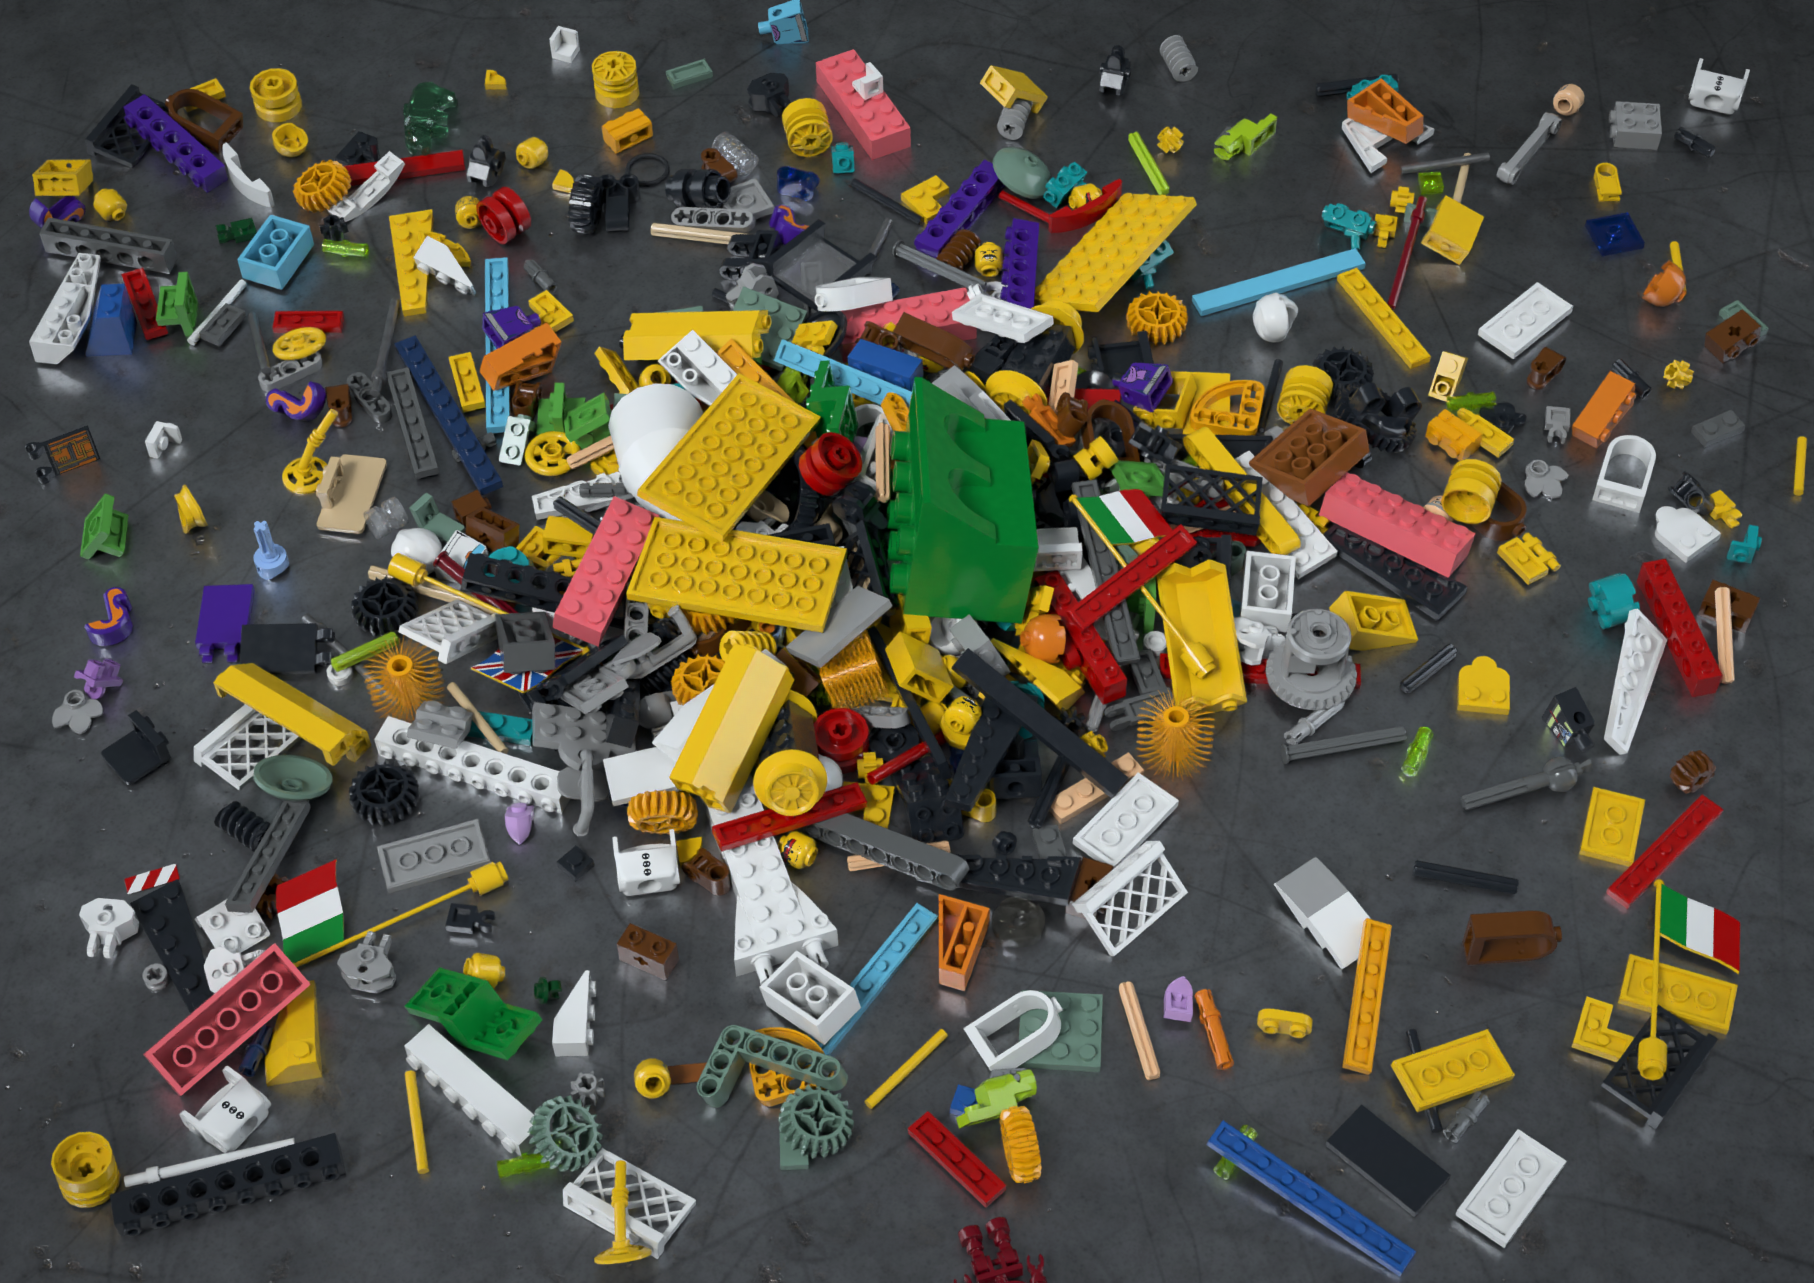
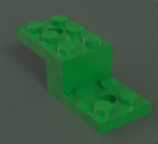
M830 360L820 361L818 370L814 373V384H811L810 398H807L806 401L807 409L821 416L820 423L813 432H816L817 439L828 432L839 433L854 444L858 420L850 386H835Z
M440 967L404 1006L412 1015L442 1023L459 1046L505 1060H509L518 1051L521 1044L528 1036L534 1033L536 1027L543 1020L535 1011L504 1003L487 980Z

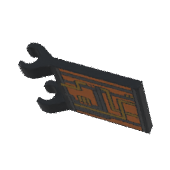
M88 425L47 441L30 442L25 446L31 460L40 458L45 452L47 454L51 467H39L35 470L41 484H47L57 475L101 459Z

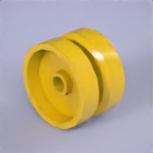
M281 68L268 69L255 75L251 80L250 92L254 100L255 111L264 121L283 122L290 120L301 110L302 100L298 91L297 80L294 74L288 70Z

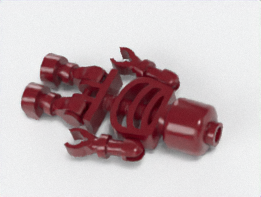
M1005 1217L991 1219L985 1225L989 1240L993 1239L995 1247L999 1248V1252L996 1253L997 1259L991 1260L989 1255H984L983 1236L978 1225L966 1226L958 1232L962 1248L966 1247L968 1255H971V1267L974 1276H976V1283H1026L1016 1280L1008 1281L1009 1279L1023 1276L1022 1263H1019L1016 1249H1013L1010 1244V1227ZM1039 1254L1038 1261L1040 1264L1035 1269V1265L1030 1263V1256L1028 1255L1026 1266L1032 1277L1029 1282L1047 1283V1278L1043 1276V1256ZM999 1265L1000 1269L994 1270L993 1266ZM965 1274L964 1282L972 1283L970 1277Z

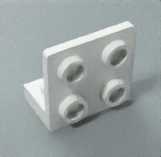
M1076 527L1037 529L1039 548L1034 571L1081 569L1082 543H1079Z
M227 899L194 919L199 928H203L214 948L221 946L233 954L242 953L270 936L269 930L256 909L252 913L228 912L225 906Z

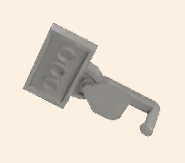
M676 605L668 611V616L673 617L682 632L680 636L654 652H651V650L661 643L659 636L653 633H646L626 644L612 661L603 666L597 664L566 685L560 699L584 714L594 713L602 707V703L609 699L614 700L624 693L623 690L629 687L625 681L626 679L643 678L694 646L697 640L696 634L679 608L680 606ZM636 658L639 663H638V664H635V662L633 661V659Z
M534 702L532 709L533 746L558 749L560 758L568 765V767L558 773L557 789L564 797L581 800V814L578 823L573 827V831L577 836L583 837L589 831L588 827L594 812V801H604L609 794L607 777L599 771L604 766L603 759L609 758V756L615 757L636 752L635 738L631 748L607 743V712L596 711L591 714H584L574 707Z

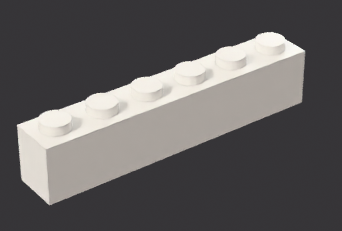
M428 1024L404 1046L408 1056L406 1058L408 1064L415 1070L421 1069L429 1083L434 1087L439 1085L444 1090L445 1096L452 1103L456 1101L460 1103L465 1114L472 1120L477 1118L482 1123L483 1129L490 1136L496 1135L499 1137L501 1144L508 1152L513 1153L515 1151L523 1158L535 1146V1144H529L530 1139L534 1136L528 1133L529 1128L533 1126L529 1121L534 1114L432 1026Z

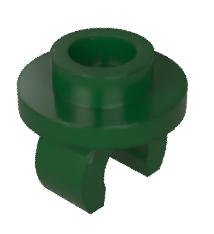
M540 977L538 983L534 984V997L539 999L540 1004H546L548 1000L559 999L558 992H562L561 981L552 980L547 982L546 977Z

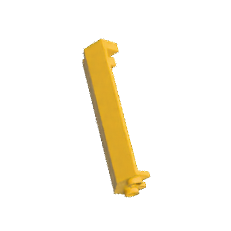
M768 310L632 313L630 317L632 326L630 330L625 331L623 336L624 360H659L692 330L715 353L732 338L751 358H759L763 351V341L760 334L769 333L771 317L768 315Z
M1210 559L1192 568L1177 563L1171 564L1156 575L1161 609L1188 643L1193 641L1195 644L1200 642L1213 658V664L1216 666L1213 672L1201 680L1198 676H1194L1180 658L1183 654L1181 649L1184 645L1163 620L1175 706L1176 702L1177 706H1179V703L1185 706L1189 699L1188 705L1190 707L1200 699L1201 701L1189 711H1194L1199 706L1201 709L1195 711L1194 715L1202 711H1234L1238 706L1247 703L1226 566Z
M734 643L669 776L677 789L699 795L708 807L731 814L794 682V678L787 666L778 663L750 644L743 646Z
M253 663L230 665L213 682L218 696L224 698L227 694H230L323 751L326 762L332 766H335L345 754L347 759L355 763L371 747L369 735L365 729Z

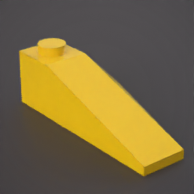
M994 638L991 640L993 646L1032 684L1037 686L1061 712L1062 707L1066 710L1069 709L1085 693L1081 687L1083 682L1074 673L1069 676L1062 669L1034 658Z
M314 980L308 981L311 985L279 1011L265 1057L267 1087L322 1077L316 986Z

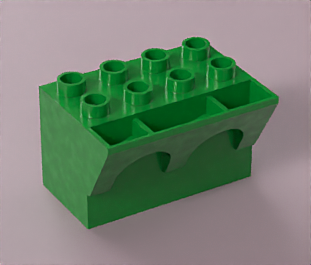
M914 377L906 430L893 431L891 443V460L899 461H895L894 469H890L891 498H896V500L889 499L886 519H888L887 529H898V531L890 532L888 560L900 561V564L892 563L890 593L902 594L903 614L963 619L970 615L973 620L1022 624L1039 548L1024 422L986 419L983 413L924 378Z

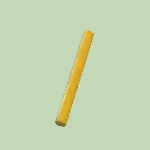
M943 1029L935 1033L864 1101L866 1106L873 1109L948 1037V1034Z
M410 1070L405 1072V1082L417 1171L419 1174H425L429 1172L416 1072Z

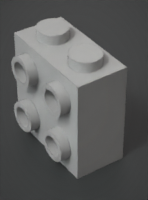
M1616 101L1614 110H1610L1609 123H1612L1610 138H1613L1614 147L1658 150L1662 136L1660 104Z
M967 615L949 628L954 636L951 642L961 654L969 648L1004 677L1010 673L1009 668L990 639L970 615Z

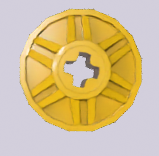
M609 51L594 59L592 74L595 96L598 102L609 108H624L635 102L639 96V86L634 58L626 52Z
M803 98L790 103L784 109L782 123L786 132L788 146L793 153L798 156L811 157L823 153L830 147L833 140L832 130L828 122L826 109L821 102L816 99Z
M1302 365L1291 368L1285 375L1282 391L1277 403L1279 416L1285 422L1293 424L1310 408L1326 414L1333 388L1331 377L1325 371L1313 366Z
M1465 459L1458 461L1452 468L1448 484L1442 496L1441 504L1443 510L1450 517L1463 523L1478 524L1486 521L1491 515L1501 486L1502 479L1500 473L1492 465L1481 460Z
M78 1132L70 1135L57 1145L52 1154L51 1165L63 1198L71 1205L80 1208L98 1206L109 1200L110 1194H114L118 1189L120 1173L111 1146L102 1135L93 1132Z

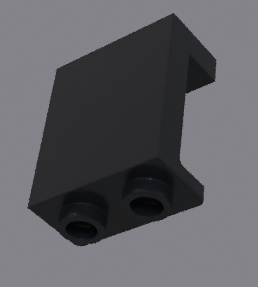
M1138 331L1137 340L1131 342L1098 345L1097 337H1092L1091 346H1088L1089 360L1093 359L1091 370L1100 371L1109 376L1111 380H1113L1115 373L1126 374L1133 363L1154 364L1146 331Z

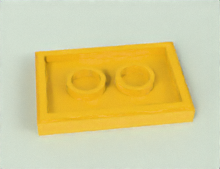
M1593 787L1579 855L1630 867L1634 861L1645 799Z

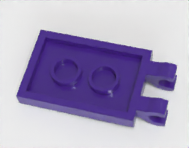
M253 584L204 586L195 640L197 650L199 649V655H203L202 663H213L214 649H224V654L227 655V662H238L242 625H249L251 620L255 592Z

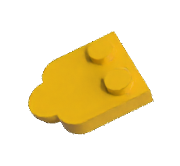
M1479 656L1475 658L1472 665H1466L1459 671L1457 710L1508 715L1510 710L1509 674L1504 669L1498 668L1496 662L1490 657Z

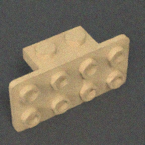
M344 454L341 457H330L328 465L324 466L321 484H318L316 488V496L319 498L322 506L317 520L319 530L354 534L363 533L387 466L384 458Z

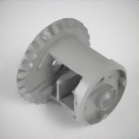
M1308 609L1296 614L1291 619L1285 641H1282L1280 646L1274 648L1266 664L1267 681L1279 698L1301 709L1325 710L1343 703L1352 694L1356 685L1357 672L1355 664L1352 662V657L1348 656L1351 630L1346 621L1336 613L1324 609ZM1321 630L1326 636L1317 637L1313 631ZM1315 671H1317L1318 673L1316 676H1309L1306 674L1315 673Z

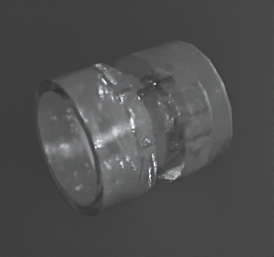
M394 496L382 502L380 508L375 506L363 513L369 529L379 540L389 535L392 528L398 530L409 523L403 506Z

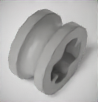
M161 964L149 965L142 974L145 985L151 991H160L169 984V974ZM153 975L161 976V978L158 980L155 978L152 979L151 977Z

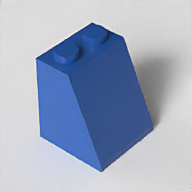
M125 284L101 285L91 318L85 353L86 357L132 355L137 319Z

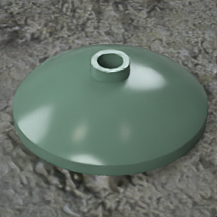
M1006 147L1000 149L993 158L994 171L1004 185L1021 196L1032 199L1043 198L1044 193L1047 191L1045 186L1052 176L1048 167L1039 157L1022 148Z
M297 755L267 757L256 764L253 773L254 781L264 792L285 801L298 802L315 799L326 793L332 785V774L327 767L313 759Z

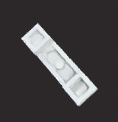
M228 143L223 144L224 160L234 186L253 202L270 208L274 207L275 204L271 190L260 178L252 182L241 171L242 168L238 154Z
M389 151L374 165L377 171L350 197L346 198L343 196V201H338L336 205L331 206L330 210L327 209V211L331 215L343 217L345 222L363 214L376 204L391 188L400 175L405 163Z

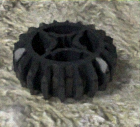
M580 174L573 183L569 197L568 221L570 222V228L574 232L592 234L597 229V224H599V219L601 218L604 197L602 181L599 177L590 174Z
M1344 346L1341 349L1333 347L1331 351L1325 349L1323 354H1318V357L1314 359L1312 364L1313 367L1325 371L1331 377L1333 388L1330 397L1332 401L1335 398L1337 399L1344 387L1346 388L1348 385L1353 386V384L1360 386V384L1373 383L1374 370L1372 363L1369 362L1368 356H1362L1361 351L1354 352L1353 347L1350 350H1345Z
M387 575L382 580L376 577L374 582L367 580L366 587L359 586V592L354 593V600L351 601L352 616L355 618L358 627H362L365 633L370 631L373 636L378 633L383 636L386 633L399 630L400 625L416 618V612H418L419 608L417 594H415L413 587L407 585L406 582L399 581L395 577L390 580Z
M387 760L381 765L375 761L373 767L366 765L365 772L357 771V778L352 779V786L349 787V801L356 815H360L363 821L368 819L372 825L379 821L381 826H383L385 821H389L393 825L396 818L403 821V814H411V807H417L416 799L419 798L420 794L418 790L419 784L412 770H408L405 764L400 766L397 761L390 765ZM382 789H385V793H386V796H385V797L383 796V791H382Z

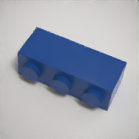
M863 339L858 341L847 357L848 366L909 391L913 389L914 377L924 376L923 359Z

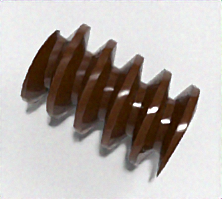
M959 230L950 242L947 243L946 247L942 249L941 253L938 254L936 259L963 270L964 266L975 255L976 249L981 246V240L975 233L969 230Z

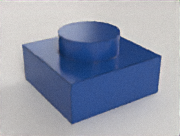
M958 1084L950 1107V1113L960 1116L965 1113L964 1108L978 1104L975 1089Z

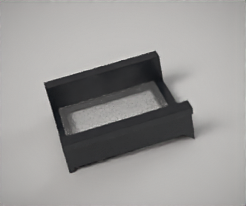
M820 219L766 259V263L769 264V276H772L775 284L815 311H818L815 303L816 286L863 277L867 273L871 274L872 264L877 260V256L870 252L859 261L825 239L826 223Z

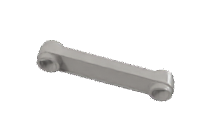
M1545 112L1537 129L1508 163L1503 162L1496 177L1504 183L1515 184L1521 169L1551 134L1555 135L1559 131L1562 119L1553 113Z

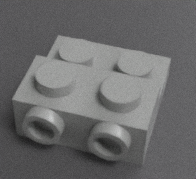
M424 701L417 709L415 720L408 727L407 738L457 749L470 732L473 713L458 706L447 707L437 701Z

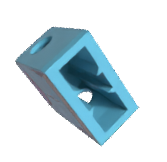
M792 0L769 8V21L758 22L760 35L772 33L776 44L809 42L808 27L800 0Z

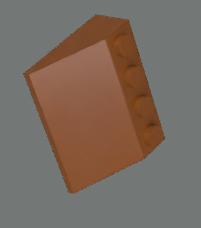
M1310 408L1249 461V465L1288 498L1310 506L1370 452L1366 429Z

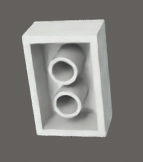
M1247 551L1243 573L1240 617L1261 622L1264 626H1274L1279 632H1287L1292 616L1296 556Z
M797 950L760 986L765 1003L769 1008L823 1045L861 1008L853 987Z

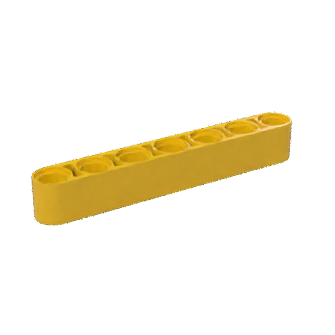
M1202 427L1183 438L1185 449L1201 469L1247 475L1208 427ZM1223 480L1225 492L1233 485L1228 480ZM1245 483L1241 486L1248 495L1256 491V484ZM1237 490L1228 495L1235 504L1244 499ZM1261 492L1260 524L1256 536L1271 554L1288 555L1301 547L1298 535ZM1248 502L1239 507L1243 513L1254 515V508Z

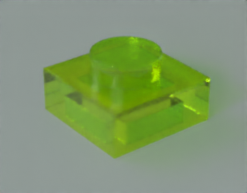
M1440 172L1418 173L1417 180L1421 195L1443 193L1444 185Z

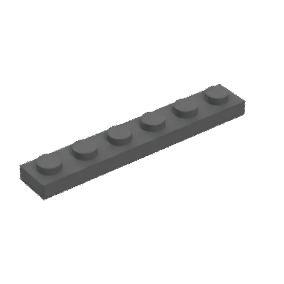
M409 368L386 372L416 479L439 474Z
M284 800L225 903L228 912L252 913L311 809L309 800L298 802Z

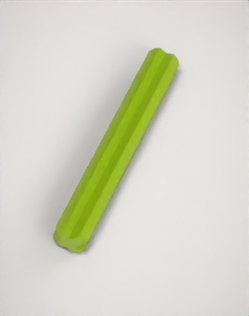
M1138 132L1130 133L1128 141L1159 195H1167L1170 187Z

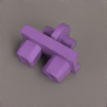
M94 659L88 660L85 670H76L74 675L76 679H85L87 681L84 691L90 699H100L105 694L106 687L121 686L124 680L117 676L121 665L112 659H104L103 663Z

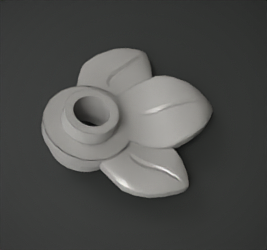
M1533 460L1526 467L1525 474L1527 478L1524 486L1532 497L1542 493L1549 498H1559L1562 495L1560 481L1567 479L1569 475L1559 466H1548L1542 460Z
M80 690L69 691L64 697L63 705L54 711L52 724L54 728L69 725L74 733L83 734L90 728L91 718L103 715L102 705L98 700L89 699L87 694Z

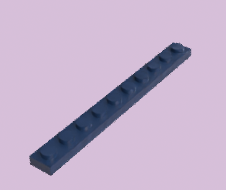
M416 335L394 343L396 351L405 366L409 368L410 375L481 496L502 488L503 483Z

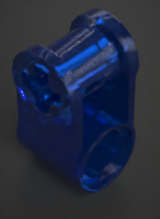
M782 166L777 170V191L780 194L796 197L804 201L813 198V190L820 183V179L815 173L790 166Z

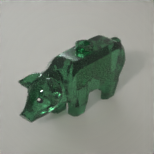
M432 82L419 83L413 89L409 103H405L403 107L405 145L412 156L416 154L417 150L421 151V154L424 156L429 155L431 139H447L449 129L442 125L447 126L449 114L443 111L448 107H457L458 99H456L454 92L441 88Z

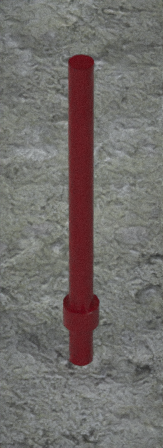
M1424 196L1418 198L1416 208L1412 211L1410 217L1411 225L1387 303L1392 310L1396 308L1419 226L1424 221V209L1427 198Z

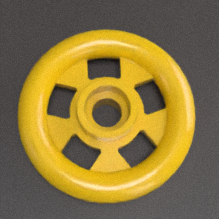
M304 327L289 331L275 341L272 348L273 354L281 360L306 358L324 346L326 335L322 330L314 327Z
M548 431L537 435L528 443L525 449V461L532 471L540 475L558 476L572 470L567 460L564 459L565 453L573 455L581 451V448L575 441L570 443L565 436V432ZM563 441L567 444L562 447L558 442ZM547 442L543 446V449L539 447V445H541L542 443ZM541 455L542 461L537 462L534 457ZM558 463V466L548 467V464Z

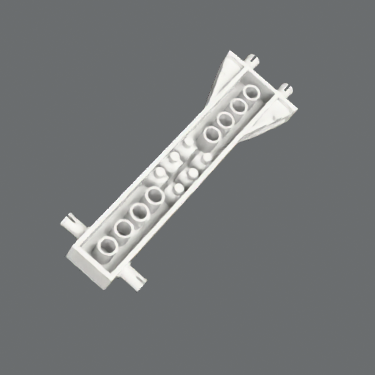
M677 701L670 702L672 718L683 707V705H678ZM666 725L651 729L653 739L659 735ZM749 774L731 814L708 807L701 798L711 829L714 825L764 811L762 803L755 794L751 774ZM774 836L723 852L719 848L722 860L728 866L731 885L737 898L734 952L736 977L757 971L760 984L762 985L767 980V977L769 978L774 973L772 966L785 962L796 950L804 956L808 955L810 960L816 964L820 963V966L825 969L829 963L823 950L838 946L837 929L829 921L827 915L822 913L812 900L790 881Z

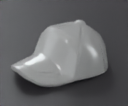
M666 691L644 697L640 701L639 725L647 729L667 725L671 720L670 702L676 701L673 692Z

